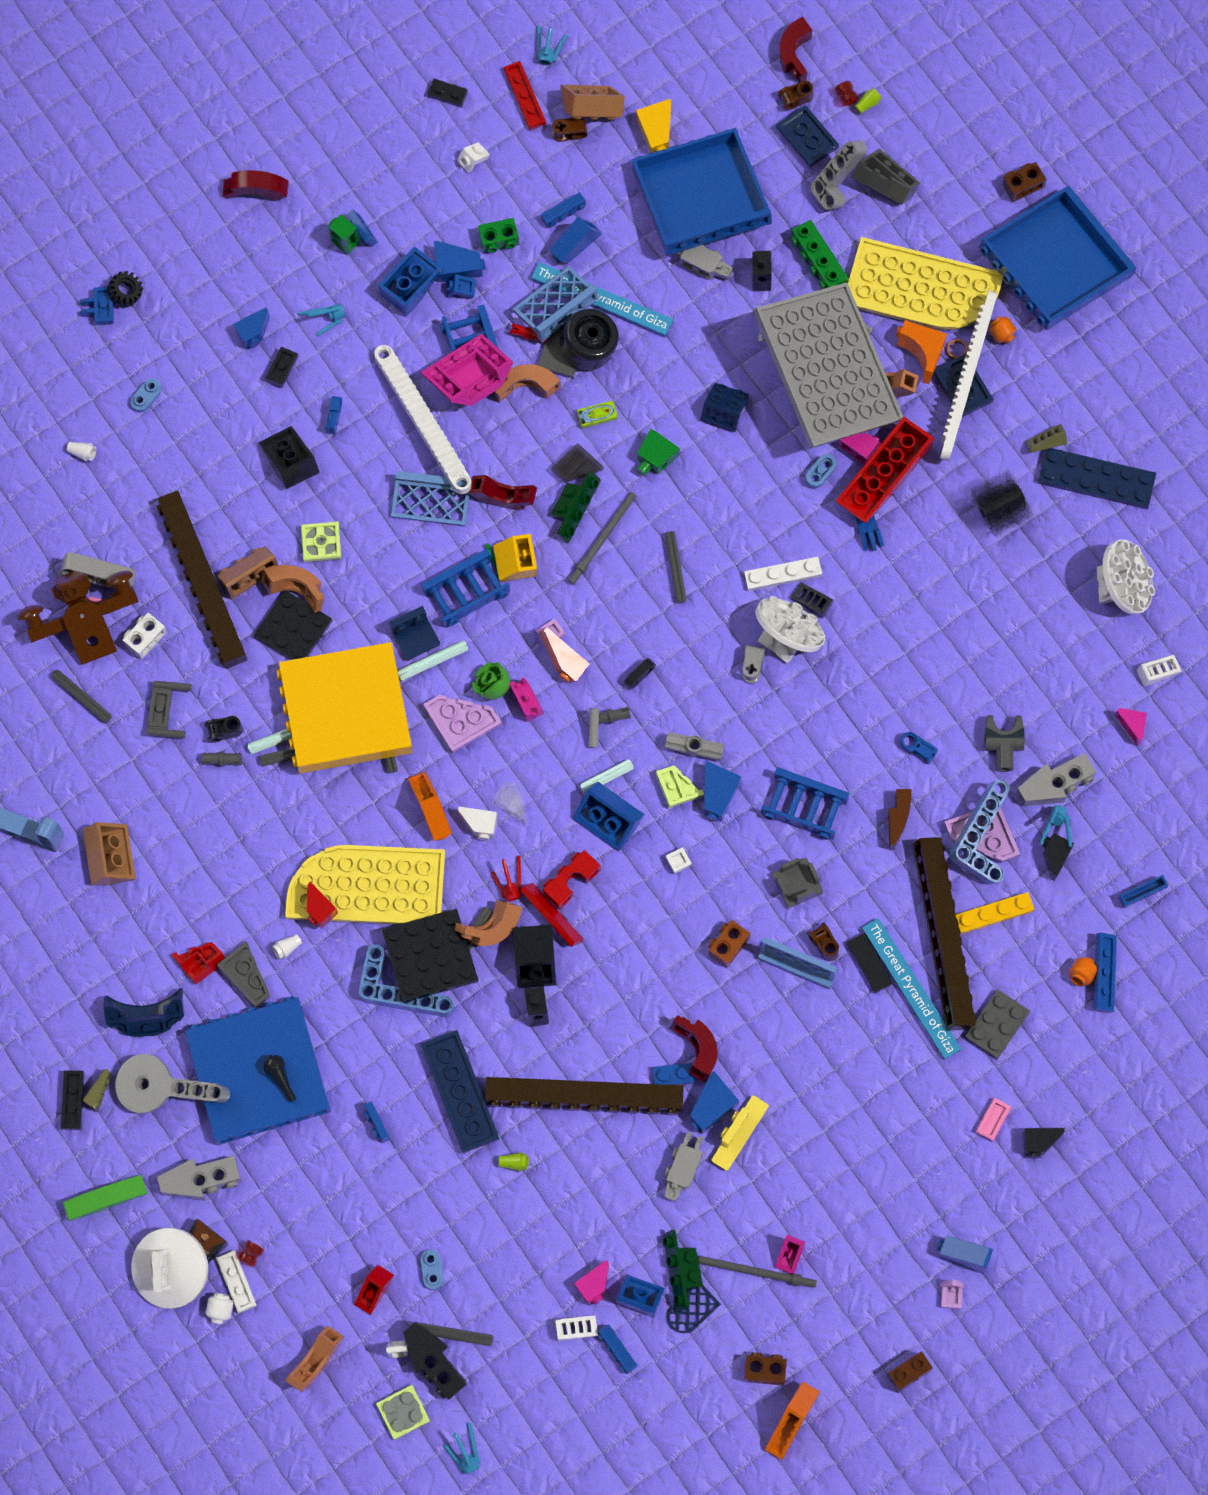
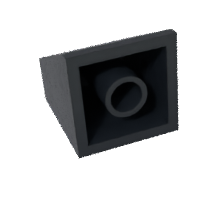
M552 925L513 927L517 987L555 986L556 972Z

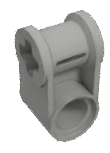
M746 645L743 664V679L746 683L754 684L759 680L765 648Z

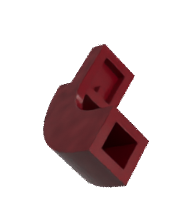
M803 16L786 28L781 37L779 51L780 64L784 73L790 70L794 79H798L799 82L807 80V70L795 52L801 44L812 39L813 31Z
M264 171L232 172L230 178L224 179L222 196L229 199L242 194H258L272 201H277L287 197L289 180Z
M487 475L472 476L471 489L468 494L491 505L521 510L525 506L533 505L537 487L534 485L510 486L499 483Z
M677 1015L669 1029L684 1037L693 1045L696 1058L688 1073L705 1083L717 1061L718 1051L715 1038L708 1027L697 1019L693 1025L687 1018Z

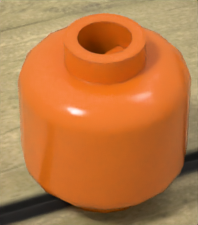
M999 316L989 324V333L997 343L1005 342L1007 344L1015 338L1013 334L1016 332V327L1008 317L1002 318V316Z
M1089 957L1077 958L1069 969L1070 980L1080 987L1091 984L1095 978L1097 966Z

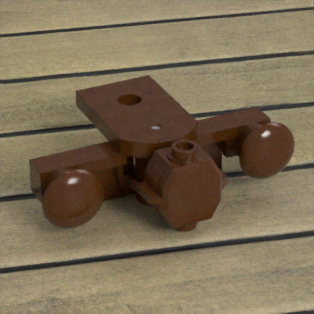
M73 571L60 576L55 580L51 590L55 599L61 600V602L68 605L63 616L50 621L48 619L42 620L39 613L44 608L41 605H31L23 608L17 614V620H25L27 625L26 631L31 643L67 630L81 665L115 653L117 648L103 615L139 602L134 587L129 583L133 573L130 571H119L111 575L107 579L106 585L114 586L116 592L112 594V597L97 603L86 597L91 586L87 575ZM90 636H95L98 641L96 644L91 645L87 643V639Z

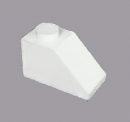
M466 807L458 808L459 816L475 837L483 841L494 839L498 819L497 812Z

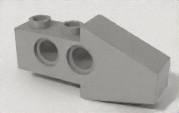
M1083 753L1053 770L1050 769L1048 764L1044 765L1018 787L1016 794L1023 806L1063 803L1067 797L1065 793L1071 794L1077 790V786L1081 784L1085 786L1094 781L1093 778L1096 775V771L1086 754ZM1075 772L1079 778L1073 779L1069 776V773ZM1059 781L1062 787L1056 788L1052 782Z
M235 1156L197 1166L194 1159H191L157 1177L163 1196L202 1201L205 1200L204 1192H207V1194L216 1193L219 1191V1188H234L238 1186V1183L242 1182ZM217 1172L224 1173L222 1180L217 1181L214 1179ZM204 1177L205 1182L203 1185H195L197 1178Z

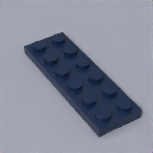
M1049 448L1045 450L1038 484L1148 510L1156 472Z
M458 1030L422 1043L421 1047L462 1153L464 1154L500 1140Z

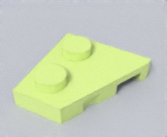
M674 765L658 770L655 773L669 808L704 796V792L701 789L698 790L692 784V781L683 776L681 771Z

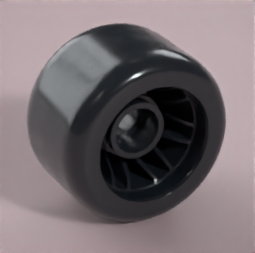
M580 310L568 319L561 333L560 348L562 354L570 364L579 369L594 370L601 368L609 362L617 348L619 341L618 328L612 318L600 310Z

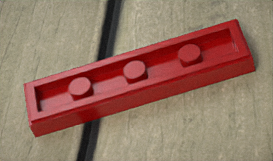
M518 61L504 66L503 70L529 131L546 125V120L521 62Z
M534 883L525 885L521 889L524 896L571 947L580 944L584 940Z

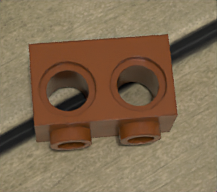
M733 920L729 924L725 923L719 931L721 935L717 939L713 938L708 945V948H710L708 955L726 968L729 967L751 936L750 932ZM735 931L739 934V937L732 939L728 934ZM725 947L728 951L725 954H719L717 949Z

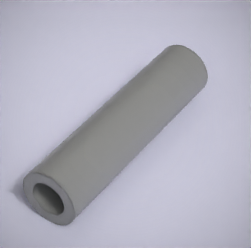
M590 708L588 747H598L599 709Z

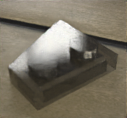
M577 443L551 469L563 482L567 483L585 477L589 470L594 473L600 472L604 469V466Z

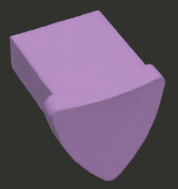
M555 618L535 630L537 638L544 647L545 644L539 633L542 628L547 627L560 639L565 636V632Z
M947 1280L940 1283V1288H942L941 1308L961 1310L962 1291L965 1285L957 1280Z

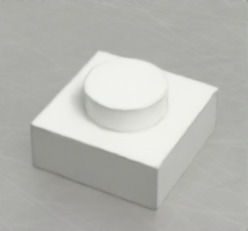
M683 847L666 855V859L674 874L692 866Z

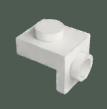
M477 142L463 148L457 161L469 173L476 164L487 160L490 154Z

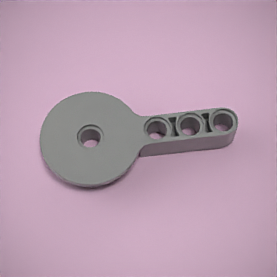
M139 1054L128 1059L119 1069L115 1083L119 1101L125 1108L136 1113L152 1112L161 1107L169 1097L214 1103H225L230 1097V1091L226 1086L173 1078L165 1063L158 1057L149 1054ZM148 1080L149 1085L145 1089V1086H142L141 1083H145ZM184 1085V1091L181 1093L180 1088ZM202 1087V1093L198 1095V1090ZM219 1089V1090H220V1095H219V1097L217 1098V1097H216V1092H217V1090Z

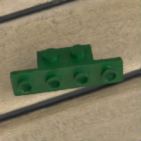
M588 471L581 486L566 483L551 513L553 518L563 520L557 535L566 543H569L601 481L593 471Z
M670 1230L663 1234L662 1244L667 1257L666 1264L669 1268L670 1285L674 1294L673 1302L677 1312H682L690 1307L687 1289H700L703 1287L696 1248L679 1249L675 1230Z

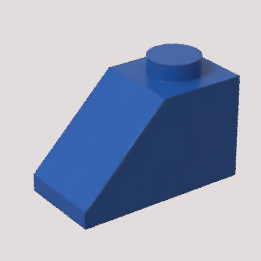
M267 307L234 324L235 331L246 349L256 347L263 340L270 319Z

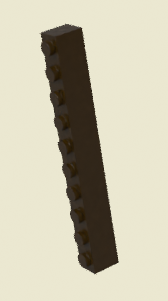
M177 490L157 498L159 505L156 507L159 515H164L166 521L163 524L166 532H171L172 537L169 538L173 549H178L179 554L176 556L179 564H184L186 570L183 573L186 581H191L192 583L190 591L193 598L197 597L199 603L196 604L200 615L204 613L206 620H203L206 630H211L213 636L210 639L213 647H218L220 653H217L220 664L224 663L226 669L248 661L179 491Z
M941 837L920 838L912 843L946 1031L967 1030L976 1025V1014L973 1011V998L969 990V977L966 974V961L961 947L962 939L959 936V923L955 915V902L951 893L952 885L949 881L948 864L945 861L944 855L945 847L942 844Z
M486 1077L485 1101L490 1107L509 1105L510 1108H521L522 1105L529 1106L530 1109H540L541 1106H545L550 1110H560V1107H567L571 1111L588 1108V1111L591 1112L608 1109V1112L617 1113L619 1110H627L628 1113L634 1114L639 1113V1111H647L648 1114L667 1112L668 1115H678L679 1112L683 1113L684 1085Z

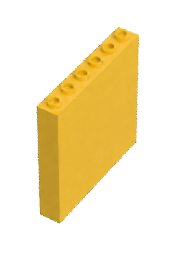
M392 642L279 662L280 669L276 670L278 681L282 680L283 686L279 688L281 698L286 699V704H283L284 715L289 716V721H286L287 732H292V739H289L291 750H295L296 756H292L294 768L298 767L299 774L413 753Z

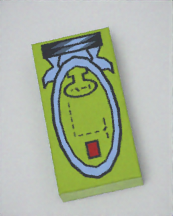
M613 400L577 409L582 429L618 420Z

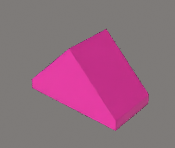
M1119 708L1116 711L1115 717L1137 746L1140 745L1143 739L1147 713Z
M786 1235L775 1268L794 1275L805 1246V1241Z

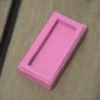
M994 1097L975 1133L993 1142L1011 1106Z

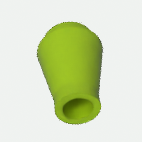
M874 88L868 89L854 107L862 114L880 104L879 101L882 100V97Z
M519 1152L499 1156L500 1168L521 1172L528 1169V1154Z

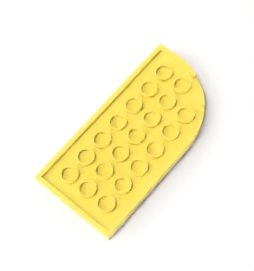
M861 237L848 285L859 310L902 321H910L929 328L954 330L967 327L976 322L980 306L985 305L988 292H997L998 298L1003 278L996 270Z
M339 845L326 848L324 851L309 857L301 864L302 866L295 876L292 877L287 892L285 918L308 920L309 916L306 911L307 887L310 881L337 908L338 914L331 921L400 925L442 912L446 851L443 849Z

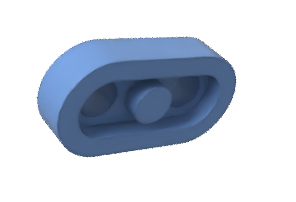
M148 379L132 396L131 405L136 412L142 413L147 411L162 392L160 382L156 379ZM153 385L155 387L154 389H149V386ZM139 399L143 400L142 403H137Z
M830 454L822 455L807 472V484L812 488L821 487L835 471L836 459ZM827 463L830 467L825 468L823 465ZM816 477L819 480L815 482L812 478Z
M427 1250L421 1256L423 1281L429 1290H438L444 1283L441 1257L437 1251ZM430 1256L434 1257V1262L432 1263L427 1262V1258ZM432 1276L437 1277V1281L434 1283L430 1282V1277Z

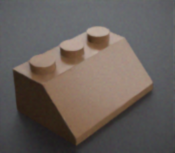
M561 84L560 89L564 109L572 118L581 119L582 117H588L590 119H598L599 117L614 120L615 117H622L625 96L612 86Z
M266 546L259 547L252 551L250 556L239 559L234 566L223 569L217 577L232 600L262 581L263 569L278 564L276 557Z
M96 822L83 829L92 885H111L136 879L127 824Z

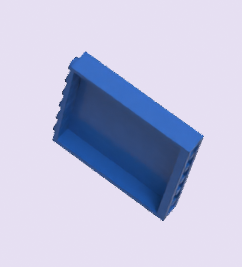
M736 128L727 129L714 135H707L704 138L691 140L681 145H674L671 148L631 159L634 175L666 256L772 224L770 209Z
M1069 185L984 237L979 246L982 255L989 259L992 267L996 271L998 270L1004 282L1011 286L1016 297L1024 302L1026 309L1033 313L1038 324L1043 326L1046 331L1131 278L1137 268Z
M287 997L283 999L284 1002L277 1004L276 1002H270L260 1009L256 1007L246 1010V1013L239 1015L238 1013L229 1014L226 1019H212L208 1021V1024L202 1026L195 1024L190 1026L188 1030H185L198 1081L223 1085L230 1091V1097L225 1103L204 1101L217 1146L331 1112L298 997ZM268 1055H279L286 1063L284 1067L289 1086L296 1097L294 1101L289 1102L282 1088L270 1075L265 1074L263 1062ZM218 1089L217 1092H216V1097H217V1098H218L219 1095H220V1090H219V1089Z

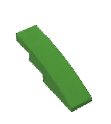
M139 1175L64 1201L62 1204L68 1221L106 1211L107 1208L124 1204L128 1200L146 1196L147 1190L142 1176Z

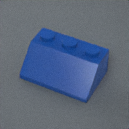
M597 782L586 792L573 819L620 851L637 829L645 814L606 786Z

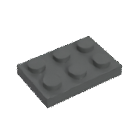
M997 989L977 1018L976 1025L971 1027L966 1034L965 1039L998 1060L1029 1015L1030 1010Z

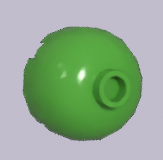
M488 662L477 671L475 675L477 677L476 682H472L473 690L480 697L487 700H497L507 693L511 679L509 672L499 662L494 664Z

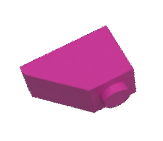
M866 433L841 439L838 446L865 465L882 442L878 437Z
M607 1260L574 1283L575 1288L588 1306L591 1303L596 1305L603 1299L602 1295L605 1294L609 1262Z

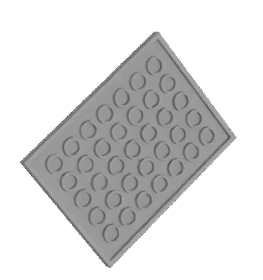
M847 282L757 307L753 310L810 449L897 423L903 418V414Z

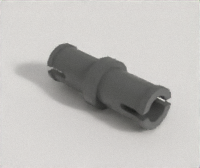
M629 706L615 710L610 708L608 711L600 712L599 724L608 722L613 724L614 721L630 719Z
M220 751V753L203 752L202 762L203 765L213 764L220 765V767L225 765H242V753H225V751Z

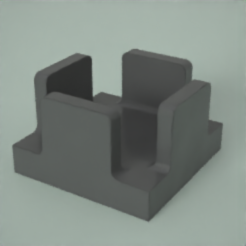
M807 857L799 860V858L781 865L780 870L771 874L788 909L823 894L819 884V876L812 862L809 863Z

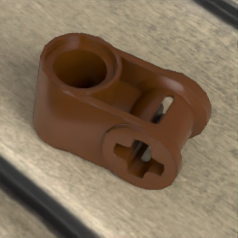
M805 80L779 90L777 94L784 103V110L789 111L809 103L813 99L812 83ZM808 90L809 93L804 94L802 91Z
M572 117L558 119L552 125V137L557 142L583 139L588 135L584 117L581 119Z
M824 922L812 932L810 930L807 932L809 939L826 961L837 959L839 945ZM832 947L835 949V952L829 954L825 949Z

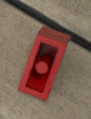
M310 881L307 887L306 911L309 916L307 919L314 927L318 925L322 929L338 914V911Z
M377 1264L366 1277L354 1305L371 1315L387 1291L394 1274Z

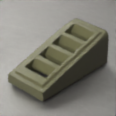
M1061 424L1026 440V445L1032 453L1067 444L1066 431Z
M108 1069L103 1070L83 1099V1102L96 1112H98L111 1078V1073Z

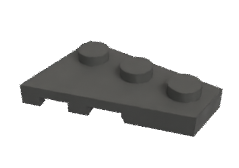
M247 941L217 964V968L253 1008H257L270 998V993L259 972Z

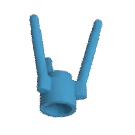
M537 26L536 59L542 65H552V62H556L567 35L563 36L555 53H553V49L549 47L552 35V27H549L546 45L541 50V27Z
M341 303L298 313L300 316L307 315L308 317L328 313L329 319H334L331 324L316 334L317 336L342 323L341 318L345 317Z
M1055 805L1052 808L1040 845H1043L1052 824L1059 826L1065 823L1068 846L1072 847L1070 816L1066 815L1067 810L1065 807Z
M470 1422L468 1423L474 1457L472 1454L467 1455L457 1433H454V1437L463 1455L461 1461L447 1444L444 1445L460 1471L464 1470L465 1475L479 1469L478 1463L481 1462Z

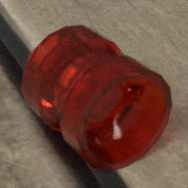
M845 81L836 86L835 92L841 97L840 102L843 106L852 105L859 99L857 92L853 91L851 81Z
M247 1240L245 1249L239 1253L237 1258L251 1267H255L257 1258L263 1254L264 1249Z

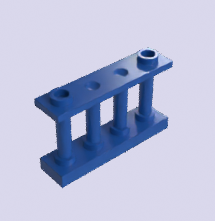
M484 304L477 306L478 313L475 316L447 323L446 316H442L443 323L440 324L442 334L447 336L451 352L456 350L455 347L466 344L481 333L498 348ZM475 323L482 324L483 330H480L481 332L453 340L451 330Z
M488 549L421 584L425 596L433 595L445 617L441 618L443 627L457 624L459 619L496 599L505 598L510 592L509 584L506 583L501 586L489 566L492 559ZM478 568L483 569L495 590L484 594L472 574L473 571ZM461 577L467 578L478 599L469 604L456 583L457 579ZM446 585L451 588L462 607L454 612H451L439 592Z
M777 767L774 779L777 780L778 784L769 807L764 805L761 807L763 817L769 820L777 819L813 832L824 840H833L835 831L830 830L839 805L847 804L850 793ZM789 784L794 786L796 791L786 814L776 810L784 787ZM808 791L813 793L814 797L805 820L794 817L803 792ZM825 797L830 799L832 804L822 827L812 822L821 799Z

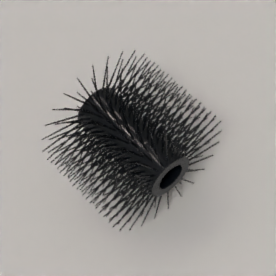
M1008 473L1004 474L1007 476L995 480V482L998 481V483L994 484L996 485L991 489L987 487L991 484L985 487L982 486L981 489L984 488V490L980 491L982 493L974 496L976 497L974 499L977 500L976 502L982 517L988 522L987 526L992 525L989 527L994 528L1000 526L999 530L1004 531L1002 529L1005 527L1008 528L1010 523L1015 525V520L1019 519L1022 521L1025 516H1028L1026 514L1022 516L1019 513L1030 511L1026 507L1028 505H1026V498L1019 487V481L1017 485V482L1014 483L1015 480H1012L1014 477L1006 480L1009 476ZM1009 518L1014 519L1013 521H1010L1009 523H1008V521H1005V520H1008Z

